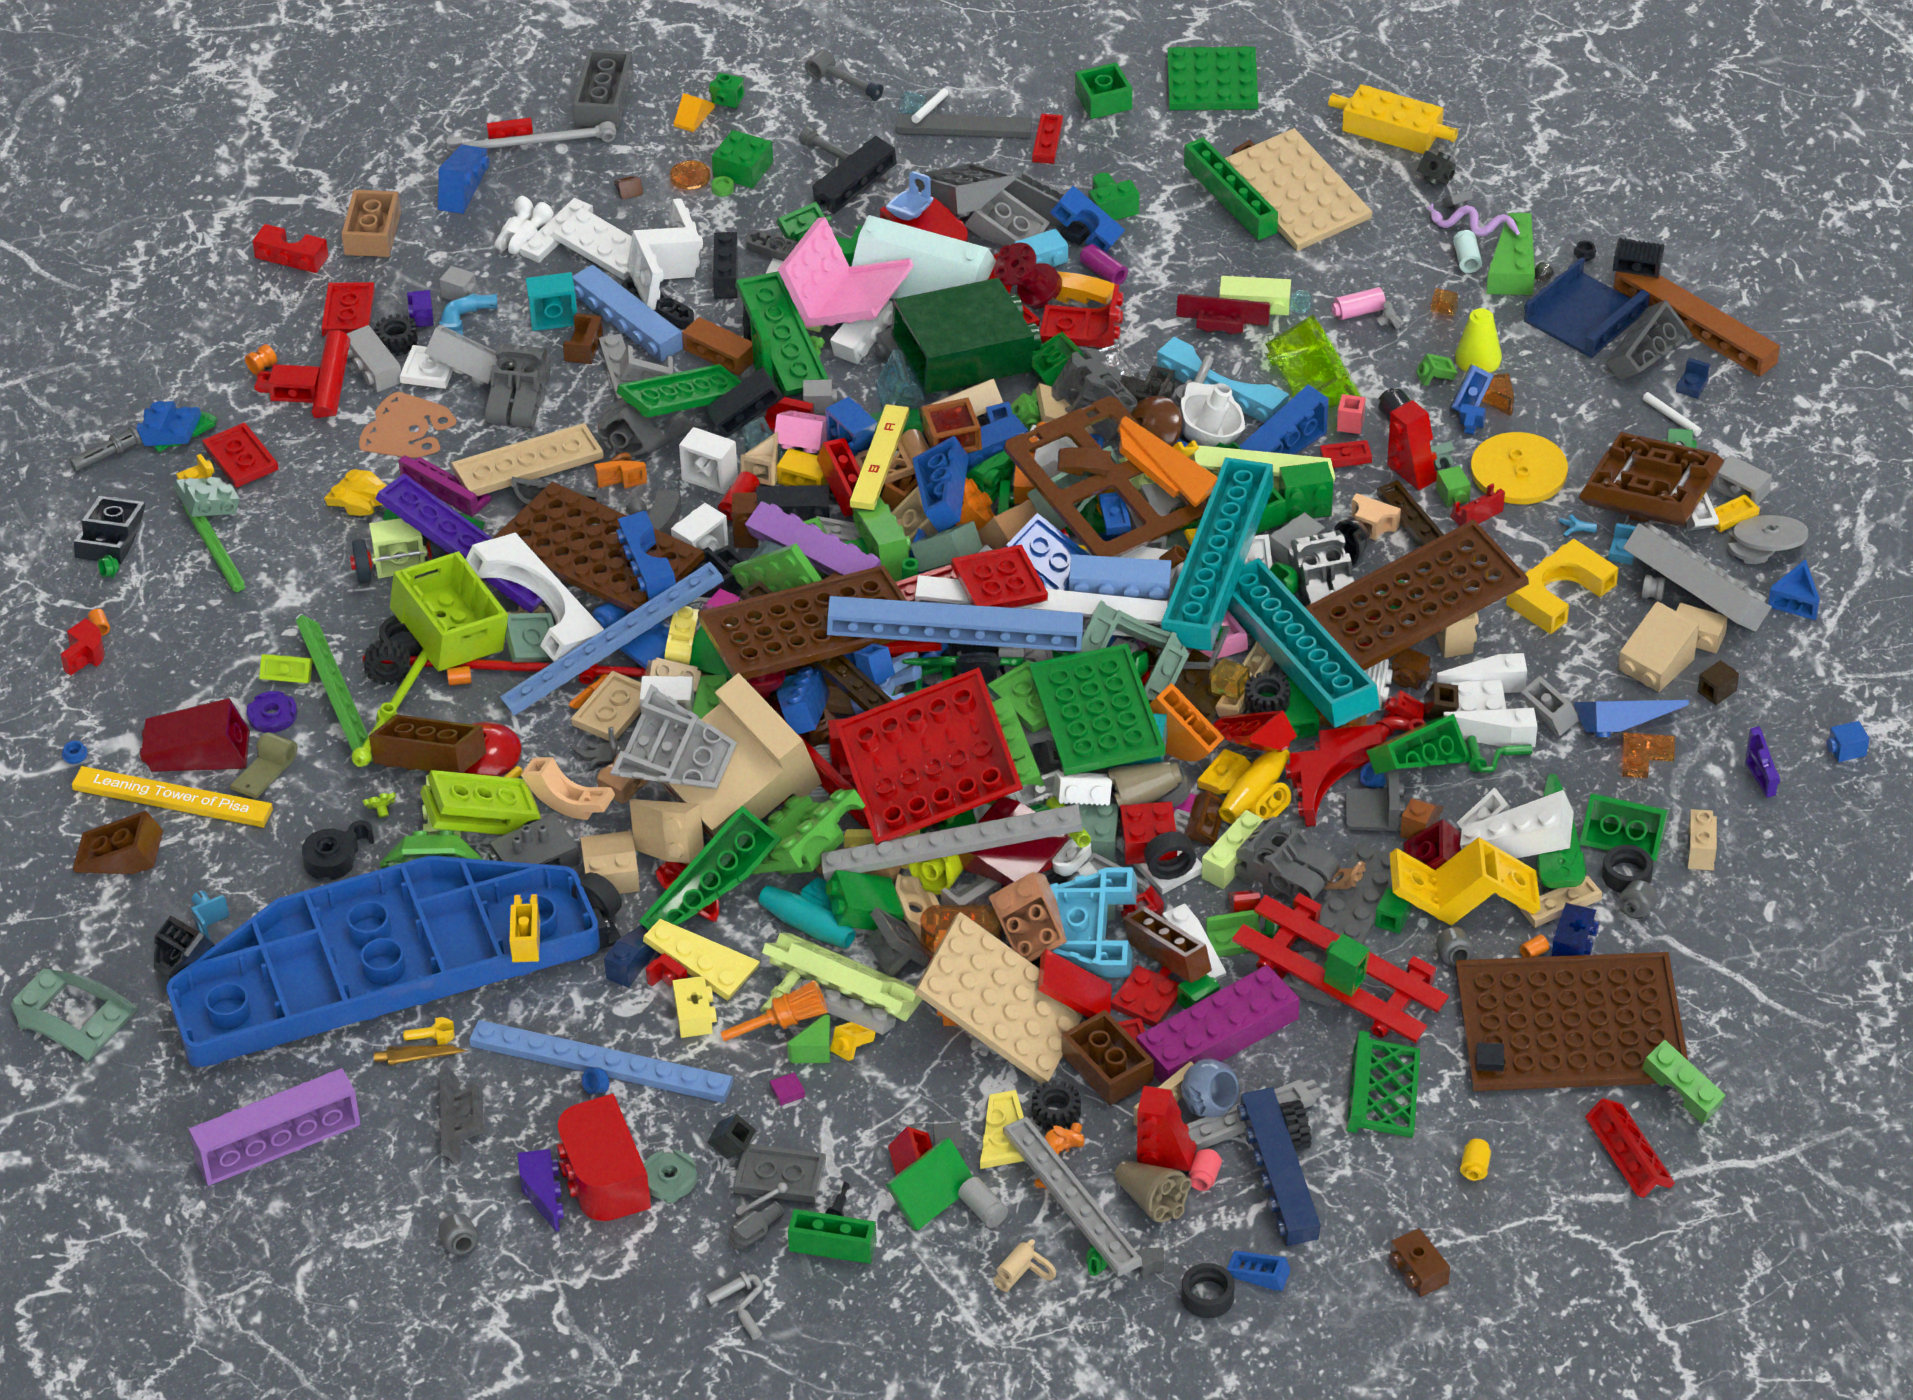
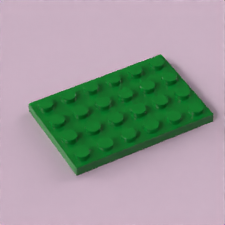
M1128 643L1029 663V671L1064 776L1166 755L1162 737Z

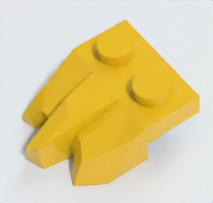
M352 469L346 473L345 477L337 485L331 488V491L324 497L327 506L345 507L348 515H372L374 512L373 507L383 505L375 498L378 492L386 487L387 484L371 471Z

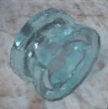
M1304 290L1293 292L1291 295L1292 310L1299 313L1309 311L1312 305L1311 294Z

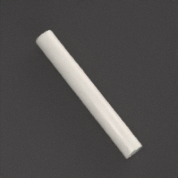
M945 88L941 89L912 116V121L914 123L920 122L948 96V90Z
M1649 392L1644 394L1643 401L1684 429L1693 430L1694 436L1700 435L1702 431L1700 427Z

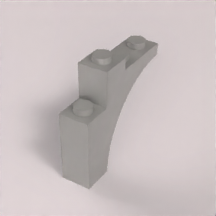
M1157 483L1141 485L1140 494L1160 516H1165L1176 509L1186 506L1178 495L1173 498ZM1126 505L1131 523V531L1143 526L1144 524ZM1165 535L1144 545V547L1165 550L1167 537Z

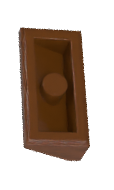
M1209 790L1196 795L1185 835L1192 840L1213 846L1216 843L1222 821L1219 809L1224 801Z

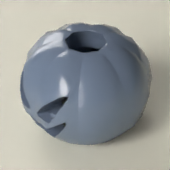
M1213 1058L1202 1059L1190 1066L1184 1074L1181 1084V1095L1191 1113L1202 1118L1223 1117L1236 1104L1239 1094V1082L1235 1072L1228 1064Z

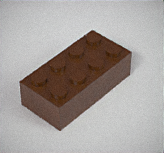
M396 714L369 735L373 763L382 764L385 767L397 766L404 767L407 770H425L428 773L431 770L464 773V771L486 754L483 727L480 725Z

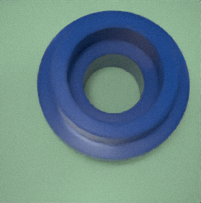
M80 741L66 743L62 751V758L68 764L81 763L88 756L87 748Z

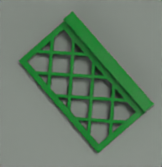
M1359 1030L1353 1046L1346 1131L1357 1133L1358 1128H1364L1413 1138L1420 1049L1369 1039L1370 1032ZM1372 1049L1381 1050L1387 1056L1379 1060L1372 1053ZM1400 1055L1413 1057V1062L1405 1065L1398 1057ZM1392 1061L1399 1069L1391 1073L1384 1064ZM1378 1069L1385 1077L1377 1081L1370 1072ZM1405 1074L1411 1083L1403 1086L1397 1077ZM1389 1081L1397 1089V1091L1391 1094L1382 1086ZM1375 1089L1383 1097L1377 1102L1368 1095V1093ZM1403 1095L1410 1104L1402 1107L1395 1098ZM1389 1103L1396 1111L1387 1115L1381 1106ZM1375 1111L1381 1120H1368L1366 1115ZM1401 1116L1408 1123V1127L1398 1126L1393 1120Z

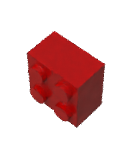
M1172 802L1120 805V829L1125 865L1146 863L1144 849L1148 842L1162 833L1176 832ZM1177 851L1168 852L1158 860H1171L1177 857Z

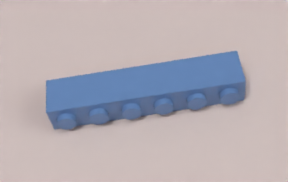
M593 264L573 276L576 299H580L588 305L592 311L597 312L605 321L613 324L621 333L630 337L635 344H639L647 350L651 356L656 357L662 362L667 356H672L683 349L682 331Z

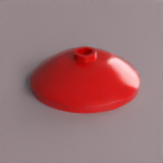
M473 723V725L483 727L486 754L464 771V773L501 777L510 772L518 764L522 753L521 742L517 734L509 727L499 723Z

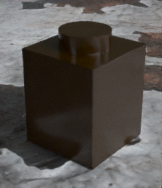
M1720 660L1700 674L1697 692L1717 705L1737 691L1739 673L1733 667Z
M1434 682L1424 695L1425 718L1437 719L1443 717L1444 712H1456L1459 708L1458 685Z

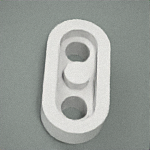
M1073 839L1067 841L1052 860L1054 872L1061 876H1070L1076 872L1091 856V843L1086 847L1080 848Z

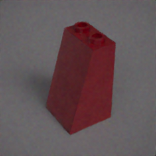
M230 698L146 718L145 727L142 730L143 743L139 751L140 758L143 763L147 764L151 772L243 769L247 766L250 730Z

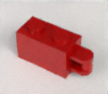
M273 364L271 372L261 371L257 374L254 388L260 393H270L271 401L313 403L320 367Z

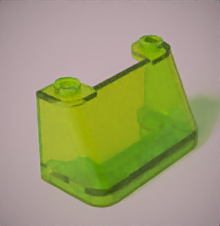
M1314 314L1265 343L1269 350V353L1266 354L1272 366L1278 365L1293 392V397L1308 384L1329 398L1328 408L1339 406L1342 394L1362 397L1335 346Z

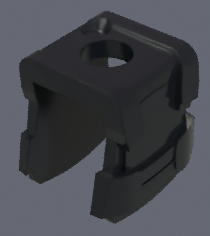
M956 644L957 650L961 651L960 658L955 659L961 674L980 668L986 686L997 679L996 671L999 670L1001 657L996 656L995 649H998L999 646Z

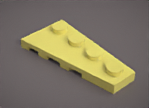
M659 919L643 938V942L660 954L666 953L687 969V973L691 976H704L706 986H711L715 993L727 1001L754 973L760 964L758 960L662 919Z

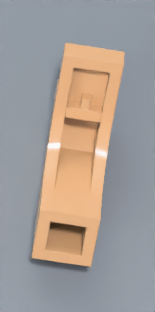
M553 757L532 758L521 774L530 790L543 803L553 810L575 819L588 820L593 812H604L615 796L611 787H584L572 782L562 773Z

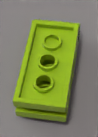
M431 770L427 777L430 786L423 785L420 791L433 829L505 835L521 828L523 825H529L542 819L533 794L524 779Z

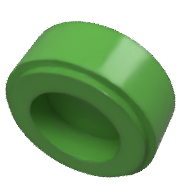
M719 176L713 179L711 182L712 193L719 197L731 195L734 192L733 180L726 176Z

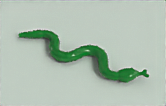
M960 656L903 659L902 663L914 666H957L955 659L960 658ZM1001 657L1000 665L1016 667L1026 661L1023 657Z

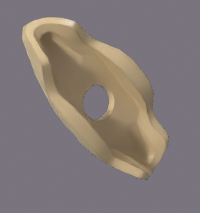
M898 874L895 890L904 912L902 919L908 923L921 944L926 947L934 940L939 930L938 916L940 909L938 899L934 893L924 890L918 877L901 876V874ZM909 905L917 906L921 912L911 911Z

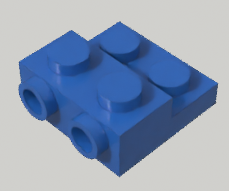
M174 401L152 402L150 408L144 410L143 423L137 424V432L144 446L189 443L202 414L199 407L176 408Z

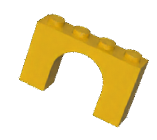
M1572 539L1567 544L1560 546L1555 553L1545 557L1533 569H1529L1525 573L1529 579V585L1508 595L1506 605L1551 635L1567 623L1569 604L1549 592L1545 588L1547 584L1558 580L1573 581L1601 598L1617 586L1619 568L1576 539Z

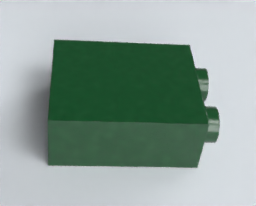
M999 278L894 299L891 336L925 394L1031 372L1033 351H1038L1041 348L1039 329L1035 323L1027 324L1023 318V306L1017 294L1009 295Z

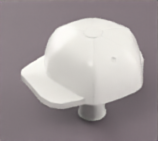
M1190 382L1187 384L1179 408L1182 415V431L1185 438L1190 442L1195 441L1199 446L1215 447L1220 442L1228 445L1236 441L1245 429V421L1240 405L1234 401L1232 389L1223 383L1210 385Z

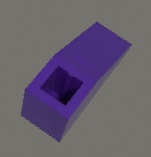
M550 1149L517 1153L522 1192L555 1231H560L559 1219H564L562 1202H556V1198L561 1197L560 1181H554V1176H559L557 1159L552 1160Z

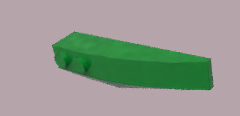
M741 806L639 920V923L648 931L659 919L679 926L746 880L778 845L782 838L744 806Z

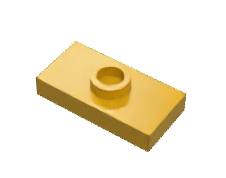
M1744 494L1714 508L1719 519V524L1714 527L1719 532L1725 531L1737 525L1740 521L1759 515L1760 508Z

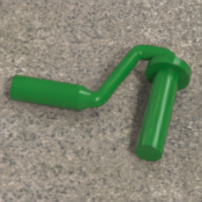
M1471 735L1466 739L1471 756L1469 768L1473 772H1494L1500 754L1505 756L1532 755L1531 744L1507 745L1496 749L1491 766H1487L1485 758L1481 757L1476 737Z

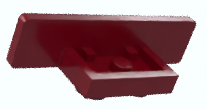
M1178 294L1176 316L1197 319L1196 328L1206 332L1218 330L1225 331L1228 334L1243 333L1245 324L1268 326L1270 303Z

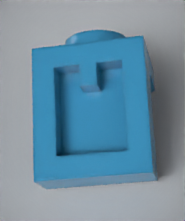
M1616 524L1608 560L1633 565L1635 556L1623 547L1635 530V526Z

